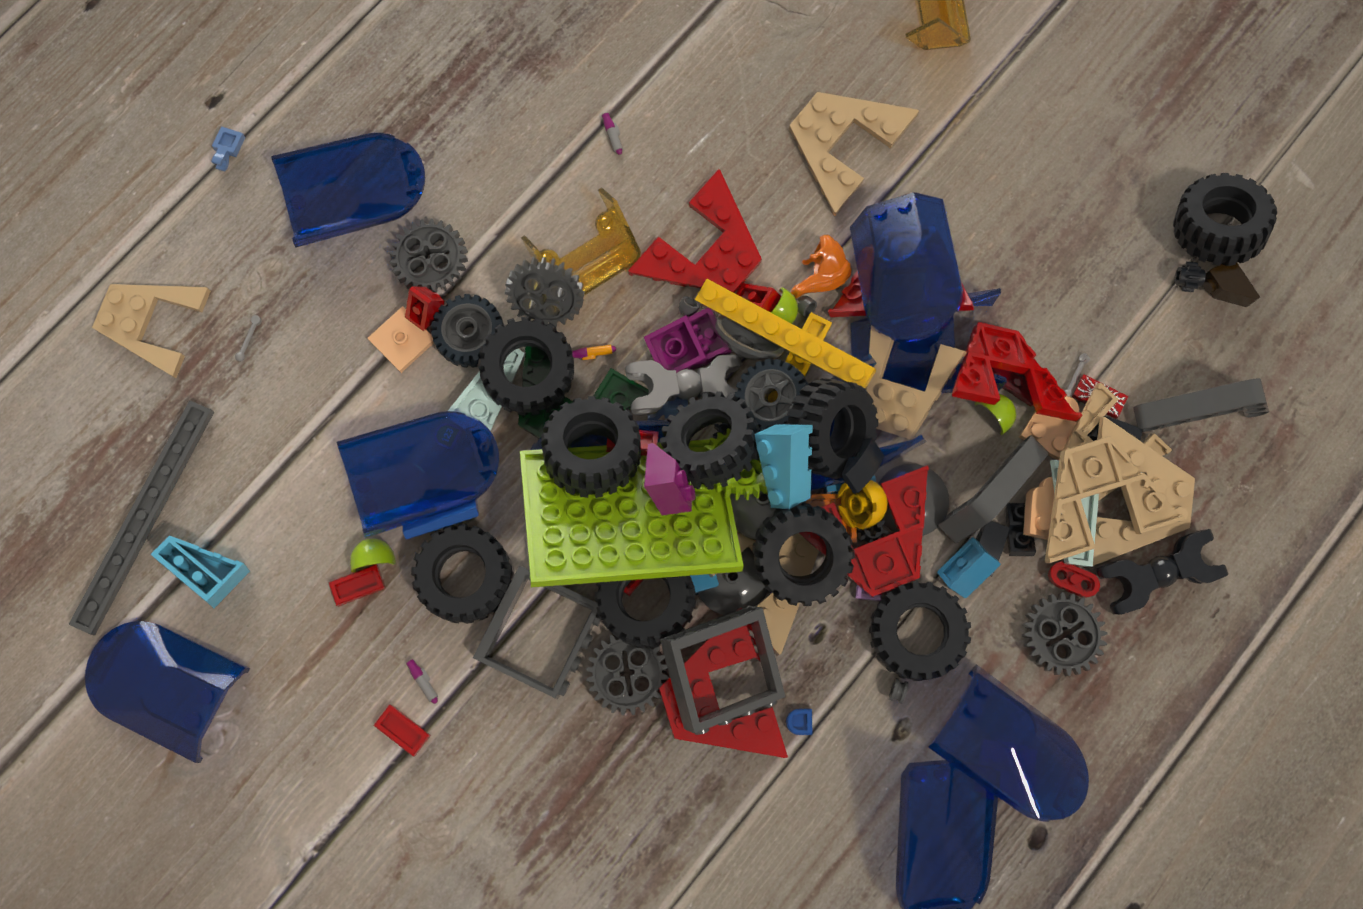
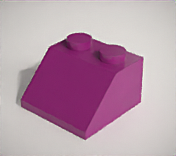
M654 443L648 444L644 487L662 516L691 512L692 501L695 500V489L687 481L686 472L681 470L674 458Z

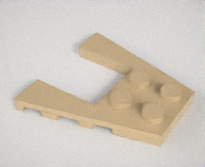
M110 284L92 328L172 377L177 378L185 356L182 353L141 341L158 300L203 312L211 291L206 287Z
M872 324L868 365L874 367L876 372L869 382L866 391L874 400L872 404L877 408L876 418L878 419V427L876 429L912 440L929 414L928 411L933 403L941 395L945 384L953 376L960 360L966 355V351L940 344L925 392L882 379L897 332Z
M1102 383L1095 385L1081 413L1082 417L1077 421L1063 450L1092 442L1093 440L1087 435L1099 423V419L1104 417L1119 400ZM1155 433L1149 434L1143 441L1145 445L1162 456L1172 451ZM1117 488L1099 493V500Z

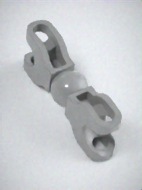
M738 355L717 356L707 368H700L697 372L684 369L676 373V370H666L661 364L653 360L630 363L625 367L627 378L629 380L642 381L649 390L648 395L638 397L630 405L631 412L635 415L655 414L667 401H674L677 397L684 400H689L692 397L700 399L702 394L707 392L710 397H714L716 392L720 391L727 398L730 393L735 394L738 389L732 388L727 384L725 374L739 369L742 365L741 357Z

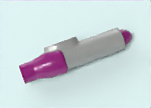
M604 113L602 118L605 130L614 152L621 155L623 147L618 137L620 135L619 128L612 121L609 113Z
M411 659L406 665L413 679L416 680L428 701L436 704L438 702V695L429 683L430 677L424 668H420Z

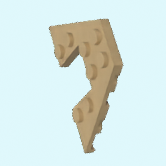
M817 92L789 126V131L797 141L798 148L801 154L804 155L815 181L818 182L821 193L825 195L834 216L837 215L863 183L864 178L828 152L853 122L891 149L917 117L919 110Z
M1106 417L1099 419L1097 440L1111 436L1118 444L1119 449L1132 459V464L1141 473L1147 475L1156 485L1157 491L1168 498L1167 502L1179 515H1183L1185 520L1142 534H1136L1132 521L1097 517L1096 548L1094 549L1093 566L1189 529L1195 484L1194 477Z
M1111 436L1069 448L1060 452L1045 563H1052L1096 548L1081 499L1121 487L1136 534H1142L1185 520V517L1179 515L1167 502L1168 498L1157 491L1156 485L1147 475L1141 473L1132 464V459L1119 449L1118 444Z
M737 531L741 552L747 547L752 550L753 543H756V540L745 537ZM797 533L788 538L782 545L779 561L782 568L788 574L805 576L811 574L819 551ZM771 592L756 607L763 608L773 650L776 656H778L783 651L800 603L797 606L790 605L787 600L781 601Z

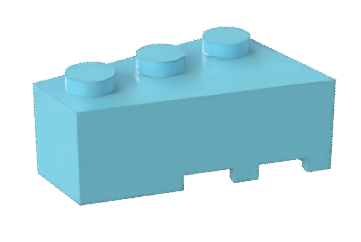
M773 425L755 434L771 508L791 509L810 499L811 469L808 468V456L812 455V447L809 446V434L813 431V425Z
M170 535L151 553L160 564L212 608H215L250 572L242 562L223 557L221 554L207 551Z

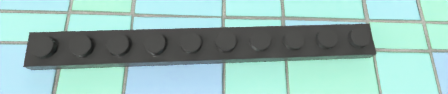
M189 400L69 625L90 635H96L210 422L214 411Z

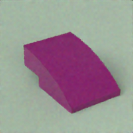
M709 308L690 317L685 315L644 336L654 361L661 364L666 370H676V373L684 369H698L710 364L717 356L733 353L719 337L715 328L717 316Z

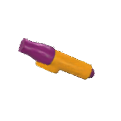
M611 345L584 347L573 350L572 354L573 358L590 360L596 359V356L612 354L616 351V347Z

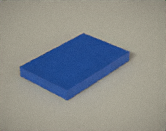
M475 488L403 510L402 532L405 539L478 517V501Z

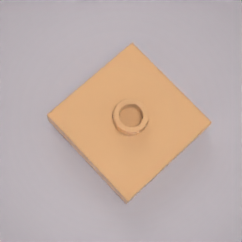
M403 306L367 338L400 373L434 344L433 337L427 330L422 331L405 318L406 309Z

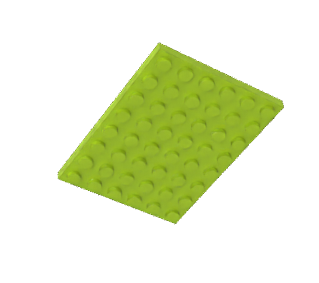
M710 439L692 440L689 443V449L694 452H704L705 445H710ZM658 442L657 446H658L660 449H663V447H662V445L660 444V442ZM607 446L568 448L569 452L582 459H598L610 453L606 452ZM542 449L520 451L531 588L742 572L744 565L730 496L725 497V490L717 493L716 485H714V489L708 490L705 484H702L700 489L694 488L695 500L692 501L691 512L662 516L644 487L647 456H641L640 465L637 466L635 476L629 477V483L625 487L618 486L617 492L611 495L609 492L603 493V497L595 498V495H588V498L580 497L578 492H575L574 495L567 493L565 486L559 488L554 483V478H550L547 473Z

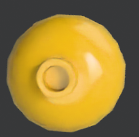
M870 480L859 493L854 494L846 483L842 484L838 492V498L841 497L842 504L838 506L839 512L849 527H857L859 529L872 527L882 520L887 511L886 494L883 488L873 480Z

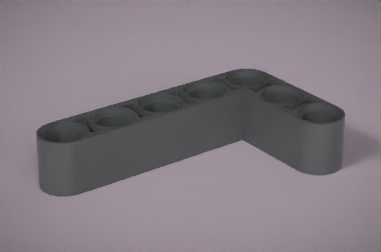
M1260 378L1143 403L1133 407L1137 427L1143 429V432L1244 411L1245 417L1248 418L1269 413Z
M1030 435L1016 447L972 498L947 514L944 521L939 523L938 526L954 543H958L977 531L1000 513L1044 461L1049 452Z

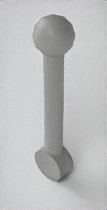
M254 315L251 318L252 325L240 352L235 355L237 361L241 362L245 359L244 353L254 330L262 322L258 315Z
M1086 353L1080 355V363L1068 388L1064 390L1068 397H1072L1073 387L1082 368L1090 360Z

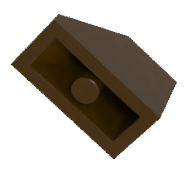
M1237 262L1232 266L1221 264L1206 273L1203 287L1214 299L1248 307L1260 298V295Z

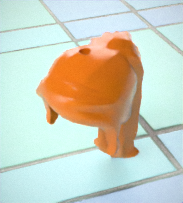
M822 235L814 254H811L809 259L802 261L803 265L815 262L814 274L795 285L791 293L797 299L806 293L831 291L843 285L851 276V264L846 260L843 248L830 235Z

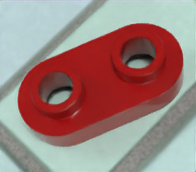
M1058 562L1049 569L1048 578L1054 586L1079 597L1089 598L1097 594L1100 589V581L1095 574L1075 565ZM1058 571L1063 572V574H1064V579H1063V580H1061V579H1059V578L1057 577V572H1058ZM1082 581H1085L1087 583V590H1084L1081 587Z

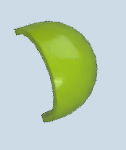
M781 287L779 291L782 293V296L771 313L792 324L798 314V303L791 292Z
M999 394L1000 401L996 405L981 402L974 403L976 406L978 404L984 406L994 415L1001 427V436L1013 426L1016 419V409L1008 397Z
M376 538L366 539L358 543L353 549L350 558L351 572L353 573L356 572L357 568L368 565L396 564L395 555L391 547L385 541Z

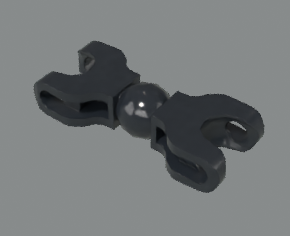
M1211 529L1200 530L1181 536L1175 543L1172 553L1166 556H1156L1147 564L1138 565L1130 560H1116L1098 567L1096 573L1099 579L1115 577L1123 584L1124 592L1122 597L1110 604L1112 614L1122 615L1143 608L1153 590L1169 587L1177 579H1187L1192 583L1201 584L1211 583L1228 576L1229 573L1224 564L1209 566L1201 558L1203 546L1214 539Z

